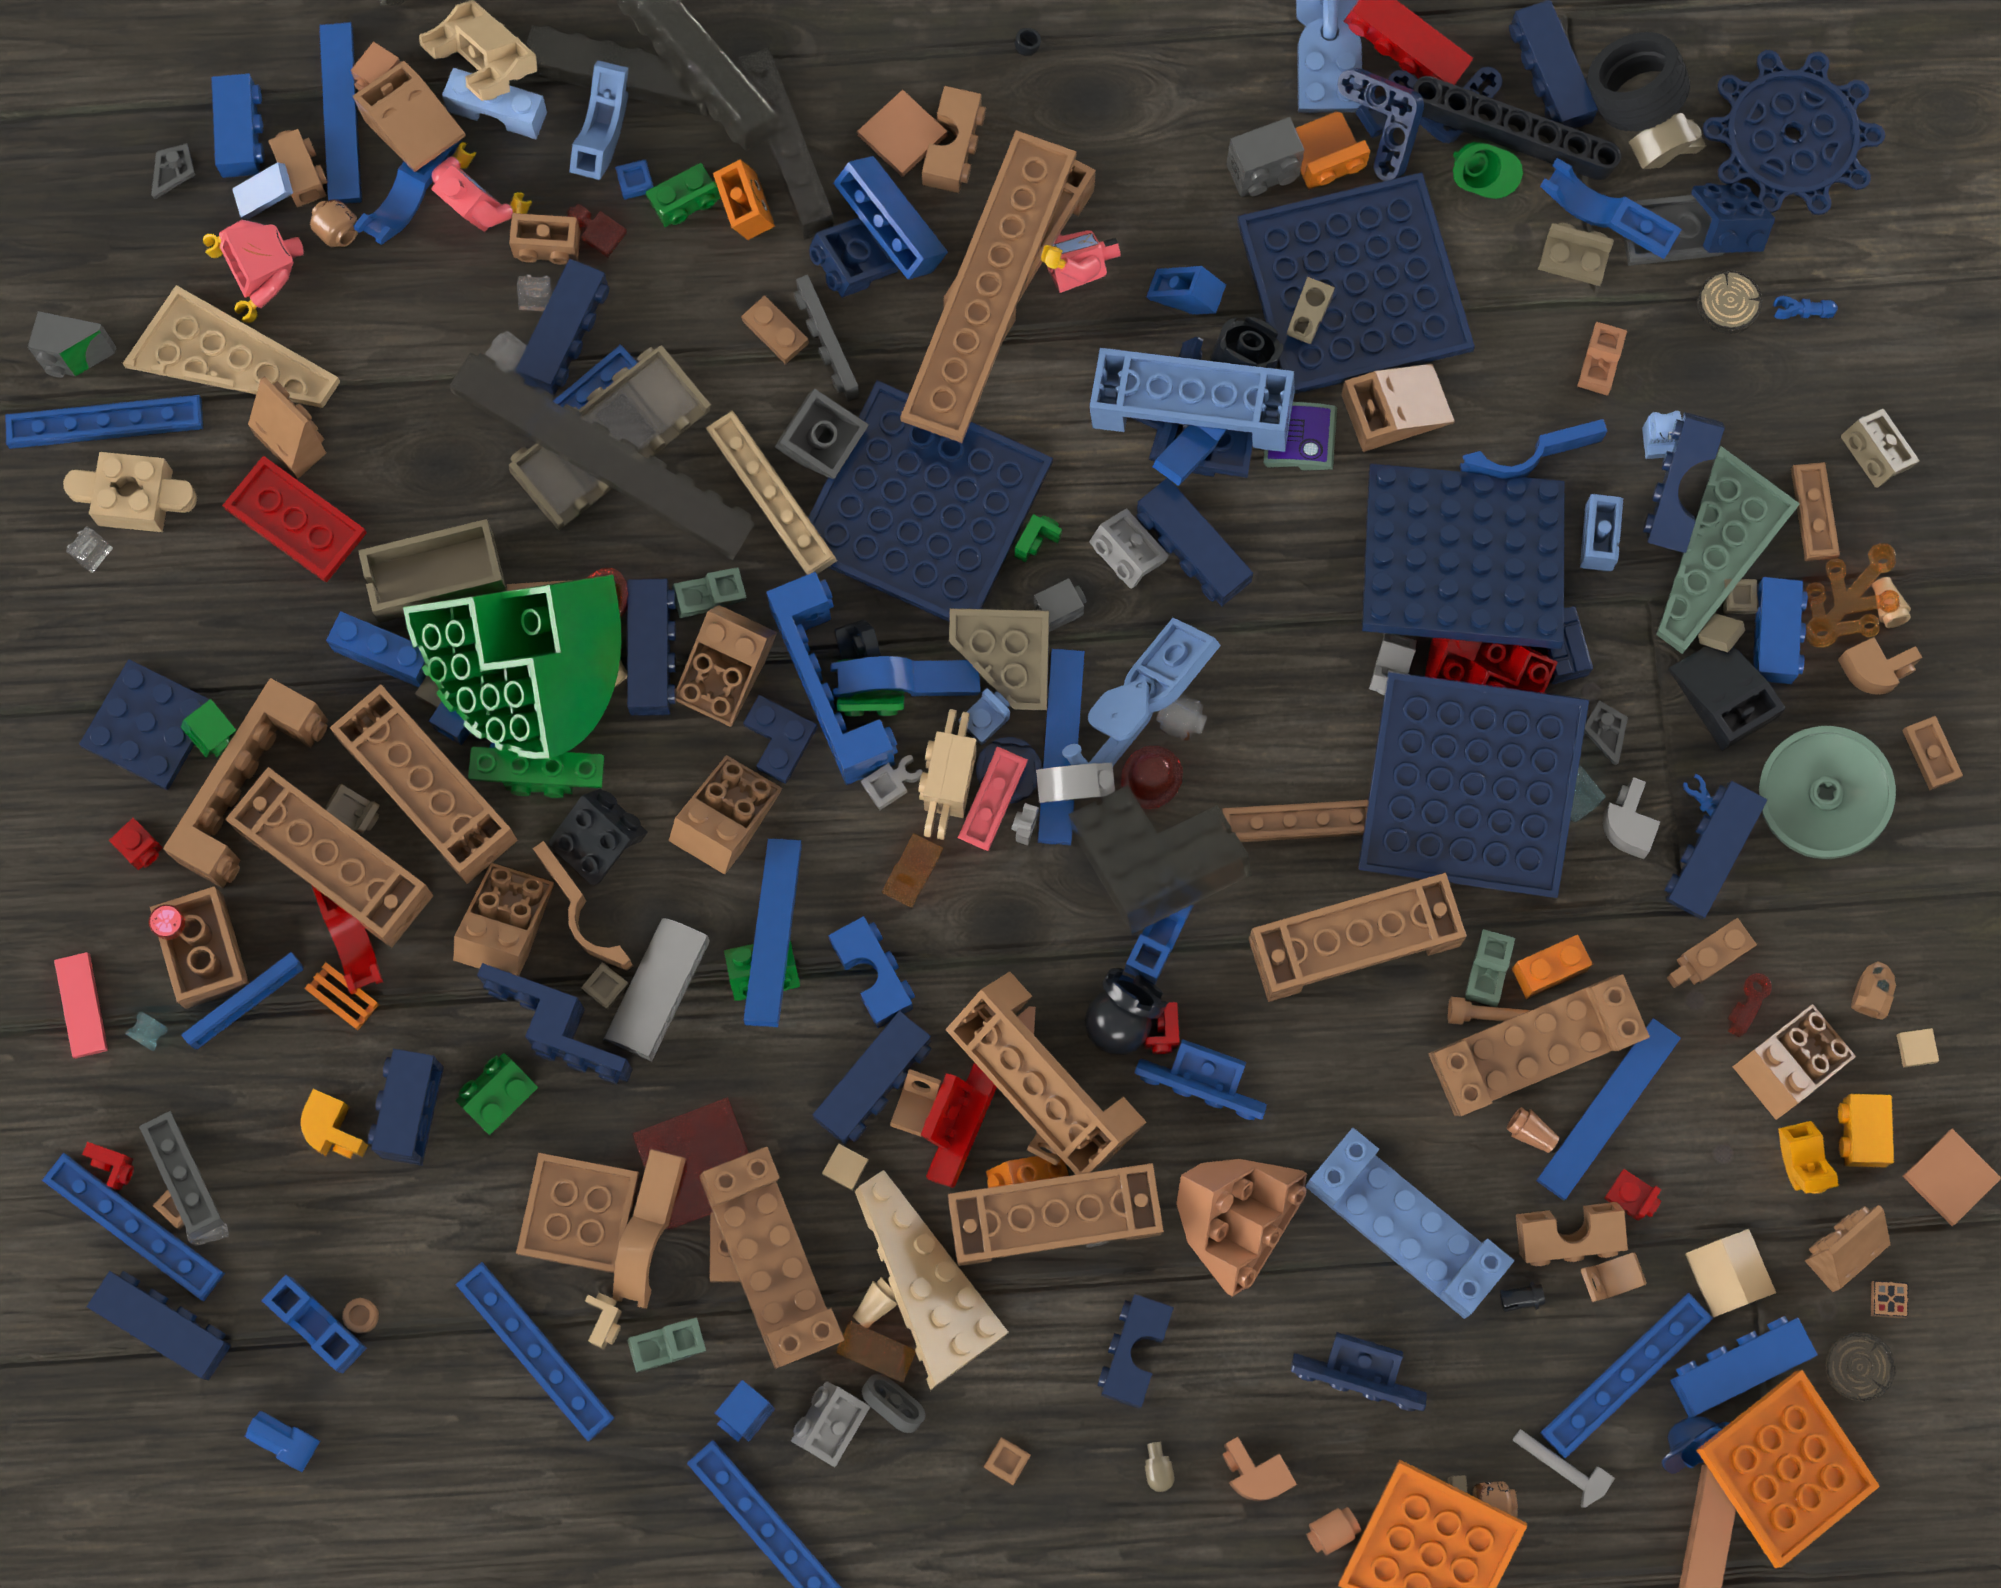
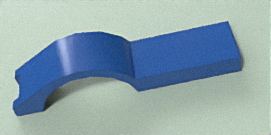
M461 140L415 172L403 162L398 168L395 182L385 201L372 214L366 215L363 213L355 223L354 230L359 233L362 231L375 237L376 242L381 245L401 232L417 212L427 188L433 182V170L448 157H452Z
M1556 158L1552 165L1556 169L1550 180L1544 178L1540 187L1562 208L1588 224L1603 228L1608 227L1665 259L1681 232V228L1627 197L1613 198L1592 190L1578 179L1571 165Z
M1604 419L1540 435L1533 457L1525 463L1515 466L1498 465L1488 460L1481 451L1463 455L1464 463L1460 464L1461 472L1480 473L1501 479L1526 477L1538 465L1541 457L1602 442L1607 433Z
M1189 425L1155 460L1153 468L1179 486L1214 450L1227 429Z
M879 656L836 662L830 665L831 672H838L839 688L832 690L833 697H851L859 693L877 690L904 691L912 696L978 695L981 692L979 672L968 660L913 661L902 657Z

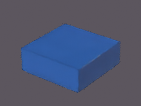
M646 159L615 167L624 200L645 195L647 190L653 188Z

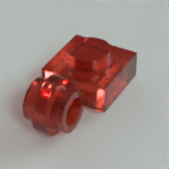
M580 204L570 207L566 212L567 217L577 218L580 231L582 228H587L581 235L582 240L607 258L627 234L623 226L601 211L593 221L590 219L592 214Z
M1755 973L1745 980L1744 992L1748 998L1743 1004L1737 1002L1728 1017V1020L1732 1021L1728 1032L1739 1038L1749 1029L1762 1005V1000L1771 993V981L1764 974ZM1753 982H1757L1762 986V992L1754 989Z

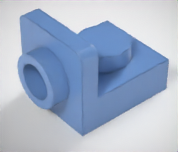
M986 688L982 692V697L967 711L970 713L967 732L983 745L1010 719L1009 702L999 692L996 691L993 694Z

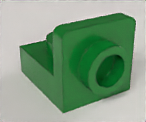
M1033 514L1015 547L1014 557L1026 563L1030 554L1036 556L1044 541V538L1040 536L1058 543L1062 535V529L1058 527L1059 524L1050 517L1041 516L1040 518Z

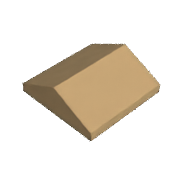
M1749 1229L1685 1254L1712 1317L1776 1293Z

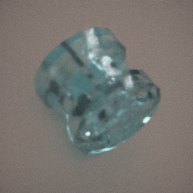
M140 1011L136 1016V1024L133 1028H129L125 1034L154 1052L157 1046L156 1041L161 1035H165L169 1028Z

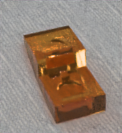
M913 833L881 893L912 908L944 848Z
M849 1321L843 1334L844 1341L839 1343L835 1353L903 1383L916 1351Z

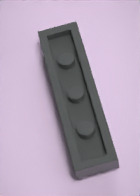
M808 274L797 278V291L793 292L799 309H806L810 319L806 320V324L813 338L819 337L822 347L818 348L825 366L831 364L835 373L831 376L834 387L838 394L844 393L847 402L859 397L858 384Z
M171 1111L139 1126L192 1240L223 1225L224 1222Z

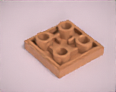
M904 90L900 91L857 131L858 136L901 177L926 156L929 143L938 145L947 137V130Z
M1953 1129L1949 1130L1903 1175L1951 1226L1955 1225L2001 1180V1177Z

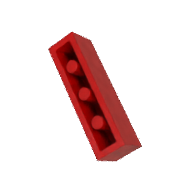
M1357 0L1343 20L1349 25V29L1354 34L1365 37L1374 44L1375 49L1379 53L1390 56L1399 63L1402 70L1417 76L1419 79L1424 76H1430L1455 85L1473 60V57L1397 0Z

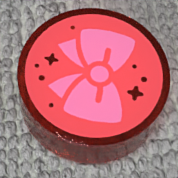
M164 904L156 907L151 912L149 927L157 937L171 940L183 932L185 918L178 908L173 905Z

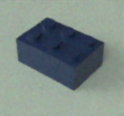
M393 1049L392 1057H387L383 1068V1077H387L384 1091H379L376 1100V1110L380 1112L377 1124L371 1125L368 1143L372 1144L371 1150L382 1159L423 1166L444 1066L433 1055Z

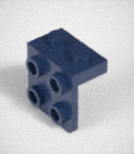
M1708 183L1693 187L1691 194L1712 218L1703 243V247L1708 253L1764 251L1775 218L1755 196L1750 187L1742 183H1733L1732 185Z

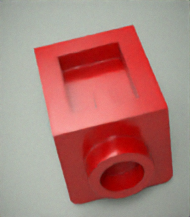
M134 818L108 840L138 871L143 866H150L158 858V852L163 848Z
M1177 1002L1168 1003L1162 1015L1156 1018L1157 1033H1164V1036L1147 1037L1144 1042V1049H1152V1054L1172 1053V1048H1178Z
M87 1142L82 1155L91 1158L90 1165L110 1172L111 1167L114 1166L107 1186L121 1190L123 1184L127 1185L133 1175L134 1166L131 1165L133 1158Z
M1623 1169L1604 1199L1610 1203L1617 1202L1626 1214L1640 1221L1645 1215L1651 1218L1658 1209L1662 1200L1657 1197L1662 1189L1657 1186L1652 1188Z

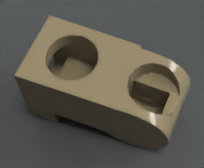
M1307 277L1287 331L1288 336L1311 345L1319 324L1322 322L1330 305L1335 287Z

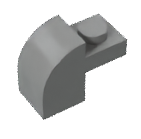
M1384 634L1370 682V690L1384 695L1388 671L1409 673L1417 640L1396 634Z
M1112 762L1036 770L1040 803L1116 796Z
M1633 777L1628 786L1622 785L1615 802L1620 806L1609 803L1604 810L1603 828L1607 838L1616 848L1644 859L1650 852L1660 821L1635 812L1646 782Z

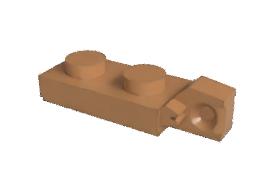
M1736 918L1683 953L1677 959L1681 967L1666 978L1673 988H1676L1688 979L1694 985L1698 982L1702 983L1756 947L1757 944L1741 921Z

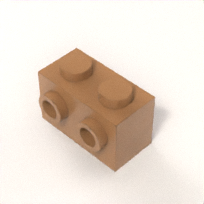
M512 213L509 244L514 258H518L520 261L533 263L537 260H550L554 264L565 265L569 258L578 262L581 231L576 217Z

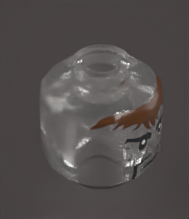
M1181 694L1171 705L1159 710L1156 721L1161 723L1160 729L1163 733L1183 741H1189L1194 733L1201 735L1208 716L1202 714L1203 704L1200 701Z

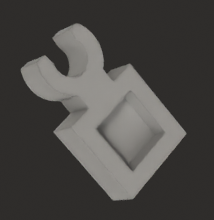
M912 755L902 758L897 769L893 770L890 764L887 763L861 781L862 786L879 810H882L907 793V789L904 786L905 782L913 783L920 780L923 772L921 769L915 773H908L905 770L906 766L914 761Z
M1025 803L1023 812L1017 811L1012 825V830L1016 831V842L1029 845L1039 815V807Z

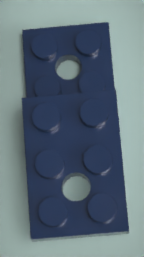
M482 963L477 976L484 984L483 988L489 990V995L507 1001L508 996L513 997L520 1002V1006L535 1012L525 1037L532 1045L531 1049L536 1051V1055L551 1061H555L556 1056L563 1058L564 1061L568 1062L567 1066L585 1073L587 1068L593 1069L599 1074V1078L614 1084H618L619 1079L626 1082L629 1081L633 1069L625 1058L573 1040L585 1011L577 997Z

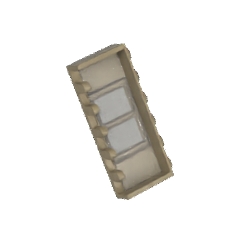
M662 345L655 350L652 347L645 350L637 358L639 363L630 370L627 367L621 369L612 377L613 383L606 389L599 387L586 398L588 403L579 410L577 407L570 409L562 416L561 420L563 422L554 430L551 426L546 428L536 437L538 441L529 449L522 447L511 456L512 463L509 464V472L559 531L710 412L711 404Z

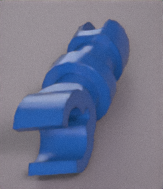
M1779 296L1773 303L1774 307L1783 306L1785 310L1779 308L1776 311L1774 317L1777 319H1788L1797 314L1801 318H1809L1810 315H1819L1820 318H1831L1838 309L1837 304L1832 300L1811 302L1810 299H1802L1801 302H1798L1787 296Z
M1694 774V778L1700 784L1698 788L1700 793L1697 790H1690L1685 782L1683 783V788L1687 794L1692 797L1694 796L1701 804L1700 810L1702 812L1706 811L1711 816L1716 806L1711 803L1713 797L1705 788L1706 784L1702 777Z

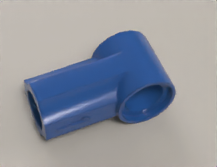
M259 1411L253 1418L245 1435L250 1441L276 1454L277 1459L300 1472H303L320 1443V1440L296 1427L291 1428L263 1411Z

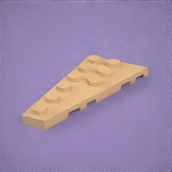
M177 285L123 362L125 368L251 394H257L260 379L265 376L272 384L278 381L290 394L289 398L293 402L320 408L325 406L340 383L337 376Z
M883 1170L860 1185L855 1190V1194L868 1228L873 1230L879 1245L877 1249L881 1261H885L889 1271V1283L905 1325L911 1329L917 1345L915 1349L919 1361L923 1360L929 1376L926 1380L930 1390H932L1005 1337L1009 1332Z

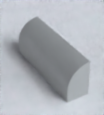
M665 918L661 919L603 1040L652 1062L710 941L706 934L679 922Z

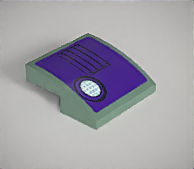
M1293 402L1285 452L1264 449L1263 464L1267 468L1298 466L1302 471L1333 469L1337 407L1327 404Z

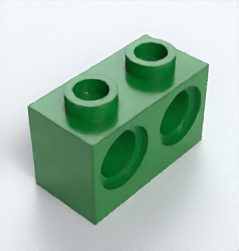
M212 699L187 716L181 725L182 730L205 758L212 753L216 758L220 756L236 732L234 726Z

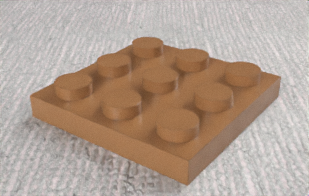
M538 1153L516 1254L614 1273L617 1250L623 1232L630 1221L640 1173Z

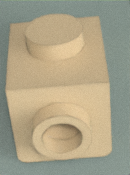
M598 1293L596 1298L587 1295L585 1302L602 1310L588 1341L595 1346L605 1349L607 1343L612 1345L618 1336L621 1326L617 1322L622 1311L615 1307L616 1300L604 1294Z

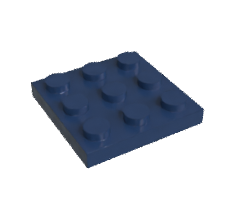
M128 659L79 745L168 791L195 745L181 728L183 720L210 699Z

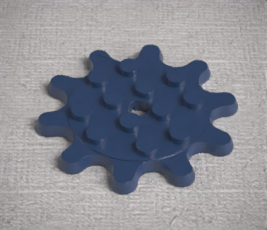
M1765 50L1761 52L1757 57L1759 76L1755 81L1744 82L1733 75H1725L1720 78L1717 89L1720 95L1730 103L1731 111L1725 117H1712L1703 124V134L1708 140L1725 143L1731 150V157L1722 163L1718 169V176L1721 182L1731 185L1742 179L1754 181L1760 187L1758 199L1770 213L1779 210L1783 199L1788 195H1796L1802 198L1807 204L1809 211L1814 215L1827 213L1831 207L1829 188L1832 184L1842 183L1854 190L1864 189L1869 185L1871 175L1858 162L1857 152L1864 147L1879 146L1885 139V131L1880 125L1862 122L1856 114L1857 106L1868 98V85L1861 80H1853L1843 86L1832 84L1827 77L1829 59L1821 52L1811 53L1807 57L1804 66L1799 70H1790L1784 67L1779 55L1775 51ZM1796 128L1800 132L1801 138L1796 141L1788 138L1787 135L1784 136L1785 129Z

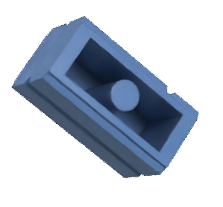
M1597 494L1590 495L1585 505L1581 568L1612 571L1619 557L1618 545L1620 543L1623 498Z

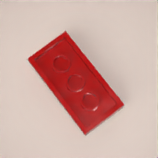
M265 456L258 461L222 505L226 511L325 583L329 581L367 534L362 526Z

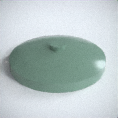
M1818 726L1804 729L1791 735L1775 748L1762 770L1759 795L1768 799L1762 810L1765 822L1772 833L1784 845L1808 857L1836 859L1850 856L1865 849L1880 836L1887 826L1894 809L1896 785L1888 760L1873 742L1863 735L1846 728Z

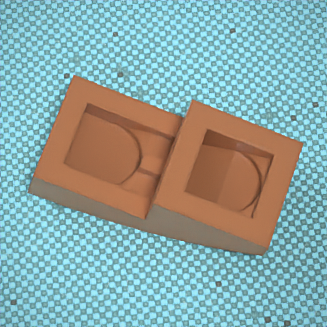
M1600 322L1595 323L1577 387L1609 395L1627 330Z

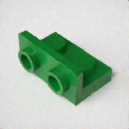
M702 163L645 192L646 197L664 227L671 224H680L693 212L699 209H709L720 199L717 184L711 180Z

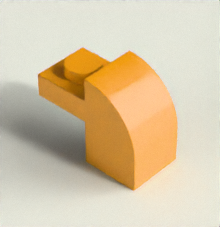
M313 1089L301 1115V1129L306 1141L324 1156H327L333 1144L332 1151L351 1159L353 1154L363 1157L368 1147V1144L363 1140L339 1130L350 1107L343 1101Z
M1812 1121L1778 1128L1782 1157L1787 1175L1795 1191L1802 1189L1805 1194H1817L1825 1192L1828 1188L1839 1186L1837 1173L1825 1159L1823 1135Z

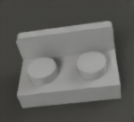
M1127 508L1100 524L1090 539V544L1131 589L1139 583L1144 575L1163 564L1169 557L1165 550Z
M825 1382L823 1386L815 1391L811 1400L812 1406L806 1416L802 1417L795 1425L794 1436L791 1442L829 1465L836 1467L870 1406L838 1386Z

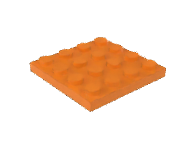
M1803 1370L1793 1372L1697 1449V1452L1775 1568H1782L1880 1487Z
M1399 1459L1339 1580L1338 1586L1341 1588H1497L1527 1528V1523Z

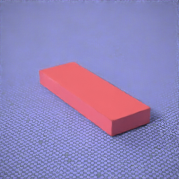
M997 746L960 831L959 839L986 851L990 850L1028 759Z
M86 952L54 960L72 1057L76 1059L108 1051L90 954Z

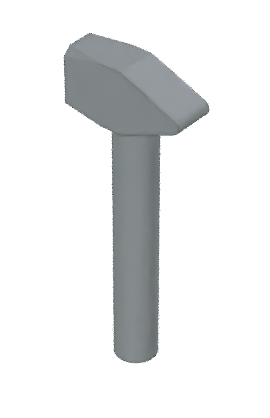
M1521 1429L1513 1438L1515 1443L1583 1490L1580 1505L1582 1508L1603 1497L1615 1479L1598 1466L1587 1477Z

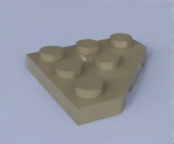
M950 608L949 642L1009 702L1013 709L1047 710L1050 610Z

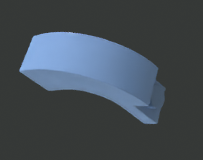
M599 60L595 63L587 116L580 134L572 145L570 173L600 180L606 172L613 157L624 120L628 92H626L627 67Z

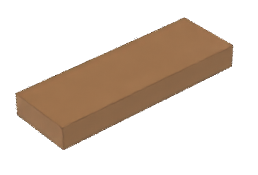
M1822 462L1793 465L1791 474L1795 499L1800 503L1797 507L1805 561L1838 558L1840 551L1826 464Z

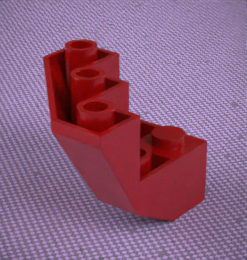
M1433 638L1425 676L1544 693L1558 662L1527 646Z

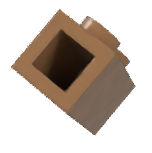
M296 129L280 132L275 138L268 140L277 162L283 163L286 166L293 190L291 196L296 207L327 196L322 185L328 182L321 165L314 167L311 157L316 156V153L309 138L303 140L299 130Z

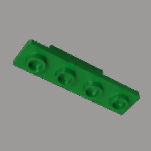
M472 747L468 779L470 781L502 782L506 790H510L511 794L516 796H530L531 792H544L546 797L563 798L564 794H573V787L602 788L605 758L602 754L565 752L552 758L532 759L520 757L518 753L510 750L501 751L497 748Z

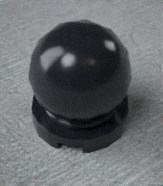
M1112 968L1108 971L1102 982L1105 991L1101 992L1089 1004L1084 1020L1087 1035L1093 1044L1102 1051L1117 1055H1126L1136 1051L1149 1036L1152 1027L1151 1018H1159L1168 1005L1167 1001L1161 1000L1164 993L1156 985L1139 974L1136 975L1135 979L1122 975L1124 972L1123 968Z

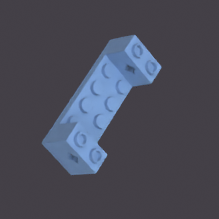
M1100 348L1090 402L1092 427L1095 429L1125 432L1127 417L1252 432L1253 448L1285 452L1295 393L1294 371Z
M1352 1128L1311 1177L1305 1187L1465 1319L1478 1307L1514 1260L1488 1238L1481 1243L1378 1158L1376 1153L1380 1149L1356 1129Z

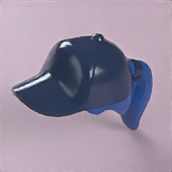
M1694 1416L1676 1423L1668 1433L1671 1451L1662 1460L1663 1468L1668 1473L1675 1474L1686 1466L1693 1468L1699 1463H1705L1697 1449L1730 1424V1422L1715 1423L1705 1417Z

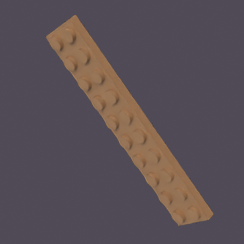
M1015 131L901 414L902 422L960 443L963 442L1075 161L1076 151Z

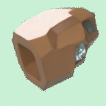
M1877 961L1865 969L1853 995L1852 1009L1881 1020L1888 1016L1894 998L1896 983L1895 976L1887 965Z

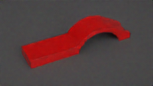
M312 886L322 917L341 959L345 974L344 978L350 994L357 993L358 988L370 983H382L383 980L378 961L366 928L359 920Z

